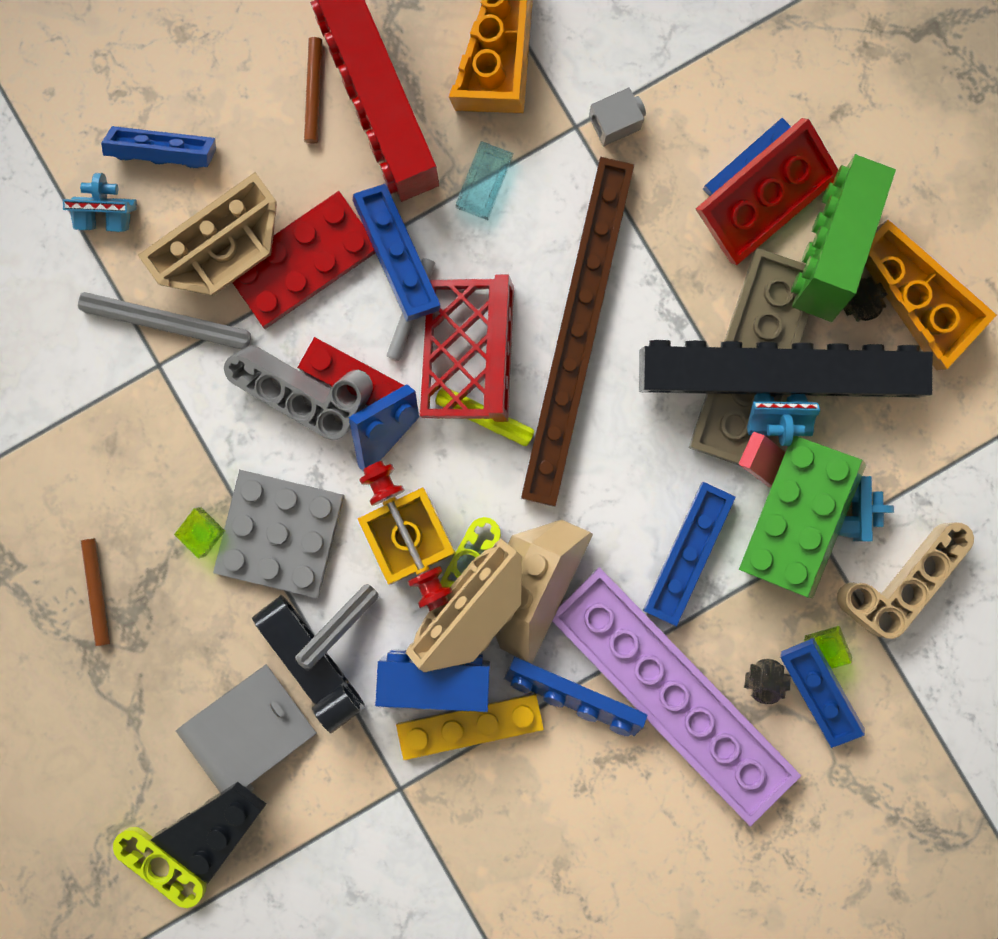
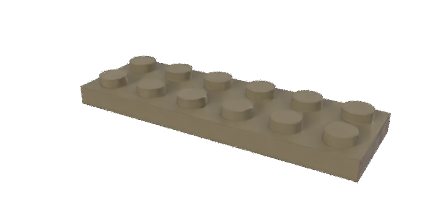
M756 248L724 342L739 341L742 342V348H756V343L777 342L778 349H791L793 343H800L809 314L792 307L796 294L792 293L791 289L799 272L803 273L806 264ZM706 394L688 448L739 465V461L751 435H748L747 425L755 395ZM783 395L771 396L774 402H781Z

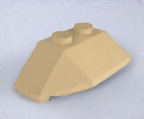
M254 172L139 253L138 257L159 285L214 296L271 255L277 201L257 173Z
M558 520L511 536L508 544L522 556L521 605L515 611L512 619L504 624L495 635L500 649L528 663H533L593 533L564 520Z
M503 539L498 540L492 548L485 550L476 557L451 585L453 593L447 595L449 602L430 611L424 618L416 632L414 643H411L405 652L421 671L428 672L473 662L481 652L487 649L494 636L504 624L512 619L515 611L520 607L522 556Z

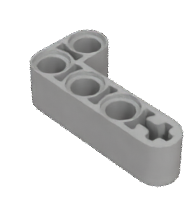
M246 346L229 357L224 364L225 376L232 384L329 440H338L351 429L348 417L364 409L373 390L371 378L361 370H352L346 373L329 389L256 346ZM272 378L279 382L281 389L275 386ZM347 385L352 386L356 390L357 396L352 395L348 391ZM303 396L310 400L312 407L304 402ZM333 414L340 417L343 425L335 421Z

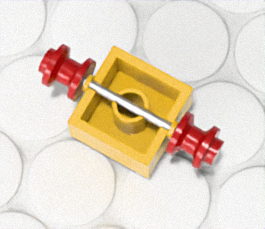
M379 461L364 468L365 475L359 480L362 485H370L374 495L369 500L371 506L382 502L384 506L357 519L388 585L416 573L419 576L409 580L408 584L410 587H418L423 596L418 602L419 607L422 608L427 605L429 611H432L449 602L447 595L453 593L451 587H442L438 576L443 571L441 566L430 571L427 570L430 569L429 566L454 555L456 552L427 491L422 487L397 499L395 496L405 490L402 485L393 484L390 474L394 471L392 464L385 466L383 461Z

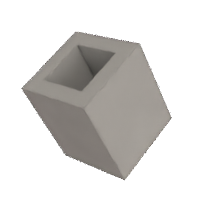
M630 87L591 104L589 118L603 147L641 130L644 116H646L642 100L639 96H633Z

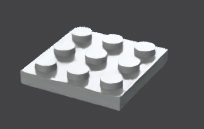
M239 469L213 573L319 598L344 495Z

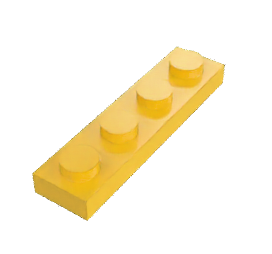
M536 693L488 703V712L455 710L396 724L403 760L544 730Z

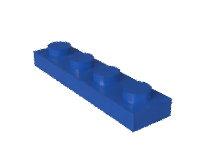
M386 183L354 193L352 201L406 322L439 311L440 302Z
M701 482L644 606V612L677 627L736 496L706 482Z
M515 656L504 677V680L511 682L510 685L514 689L523 693H530L532 691L544 697L543 700L546 703L561 708L566 706L577 711L576 714L580 718L590 722H596L597 720L610 725L611 731L622 736H635L643 729L648 716L646 713Z

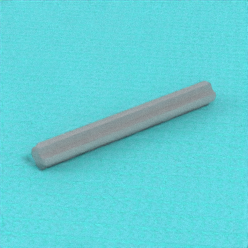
M87 292L81 293L78 301V309L82 312L238 349H243L250 344L251 333L244 329Z

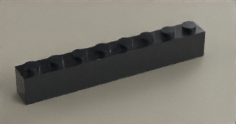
M650 340L649 346H644L639 350V392L748 395L764 393L770 395L805 394L806 396L920 398L932 395L933 352L920 351L919 345L897 346V351H884V345L867 344L862 345V350H849V344L836 343L827 344V350L814 349L813 343H793L791 349H778L777 342L756 343V348H742V342L725 341L721 342V347H707V341L694 340L685 341V347L671 346L670 340Z

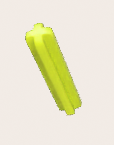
M441 388L435 402L444 408L453 398ZM468 397L461 400L468 409L484 408L483 404ZM457 404L453 409L462 408ZM508 417V422H494L493 419H468L522 446H528L534 435L532 428Z

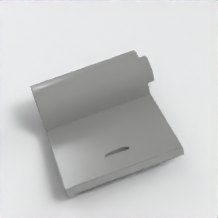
M267 664L176 730L179 737L219 792L224 791L236 782H239L252 792L254 790V787L251 785L253 781L316 734Z

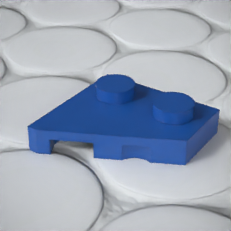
M408 384L348 417L358 467L362 471L364 468L379 462L419 418L416 391Z

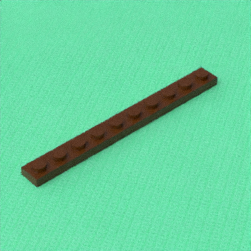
M604 157L599 159L521 499L553 507L557 503L634 164Z

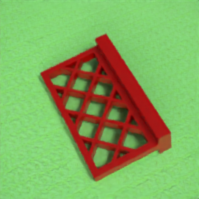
M509 274L495 275V279L430 280L435 293L436 290H452L457 298L444 310L440 308L438 311L440 314L436 318L435 312L425 317L420 417L437 419H493L494 422H508L514 285ZM489 289V300L479 310L467 300L475 290ZM464 303L474 314L459 327L449 315L459 305ZM487 311L488 320L483 316ZM445 319L456 331L440 344L434 337V329ZM480 319L487 326V334L475 344L465 332ZM462 336L473 348L457 361L447 349ZM433 343L438 347L434 352ZM487 344L485 354L481 349ZM444 353L454 365L441 378H438L432 372V363ZM479 353L486 360V368L476 378H473L463 366ZM460 370L471 382L460 393L455 395L445 383ZM431 377L436 381L432 386ZM484 379H485V388H483V387L479 384V383H481ZM440 387L453 398L442 409H430V397ZM477 387L484 394V408L468 409L461 400ZM458 404L462 409L453 408Z

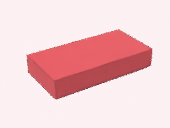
M753 432L739 461V465L766 486L772 487L785 452L765 435Z

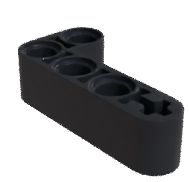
M280 595L252 617L258 630L315 704L312 706L313 713L329 733L336 731L365 707L363 700L327 652L310 670H306L298 664L295 659L296 655L310 642L314 634L284 596Z

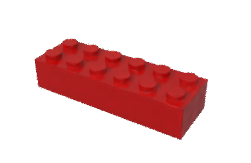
M365 0L311 1L310 4L315 14V19L322 36L326 39L334 64L339 69L346 92L350 100L352 99L363 131L368 130L366 135L377 163L382 160L384 161V163L379 165L390 194L397 192L400 201L403 202L439 187L437 166Z

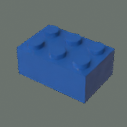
M390 650L387 656H383L378 661L376 707L488 712L490 661L483 660V654H479L470 663L428 672L421 671L405 653L406 650Z

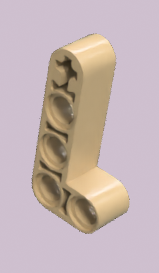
M957 522L943 523L936 526L882 593L868 584L850 582L844 584L837 593L838 605L871 634L889 639L899 637L970 551L974 544L972 530L969 526ZM951 532L955 533L952 537L953 541L956 542L955 545H949L952 539L948 534ZM928 557H931L936 565L934 573L930 576L924 570V563ZM906 585H910L914 592V596L909 603H905L901 596L902 590ZM856 589L861 590L864 595V602L859 608H855L851 603V595ZM888 612L892 623L889 629L883 631L880 628L879 619L883 613Z

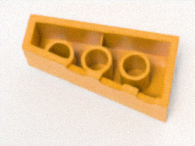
M481 0V8L476 21L473 22L470 32L471 37L465 55H462L458 67L459 73L455 85H452L449 99L455 111L524 113L533 0Z
M887 220L877 227L865 267L923 352H933V366L936 371L946 370L997 314L891 221Z

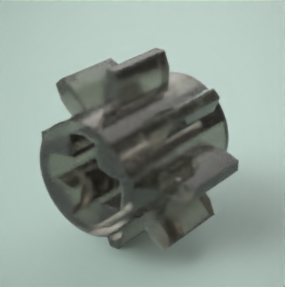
M872 277L867 279L861 278L856 294L843 310L847 316L853 314L856 322L875 319L881 314L883 308H886L887 305L883 298L888 294L881 283L875 284Z
M762 659L756 665H750V672H747L745 675L744 688L752 689L751 697L757 702L774 704L780 698L785 699V692L790 690L791 676L784 674V666L778 661Z

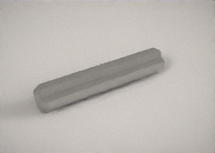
M369 584L361 587L296 655L295 659L298 664L304 669L310 670L378 599V592Z

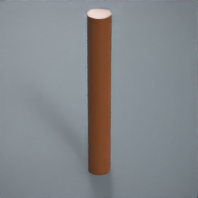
M310 37L308 40L304 142L310 144L318 143L322 39L318 37Z
M95 538L81 540L95 646L110 644L96 541Z

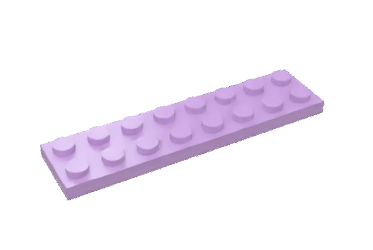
M600 567L560 604L552 622L637 710L648 714L647 720L750 827L801 777L797 770Z

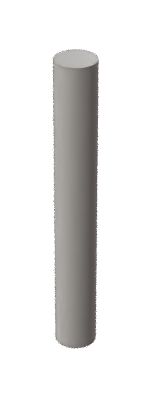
M422 258V265L430 279L435 262ZM403 313L386 355L397 361L401 358L414 320L406 322Z

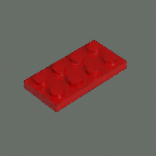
M801 118L695 209L729 262L738 265L825 191L829 183L834 182L838 168L811 121Z
M337 191L273 235L271 255L232 283L260 324L266 329L376 252L364 225L340 191Z

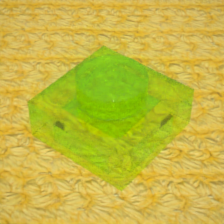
M198 507L191 511L174 535L199 559L206 557L225 530L202 507Z
M840 626L805 635L804 642L812 638L815 639L831 669L852 663V655Z

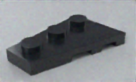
M236 782L206 801L198 809L181 817L176 823L157 832L151 841L208 884L267 803L242 784Z

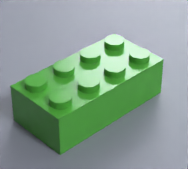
M857 154L853 156L847 167L840 166L834 182L829 183L823 195L822 203L826 204L823 213L819 212L812 227V232L816 233L813 243L809 242L804 251L801 262L806 263L803 273H798L791 292L796 294L792 305L793 308L833 322L856 294L896 169Z
M793 436L792 443L787 447L739 570L807 598H813L866 468L865 462L854 456L798 436Z

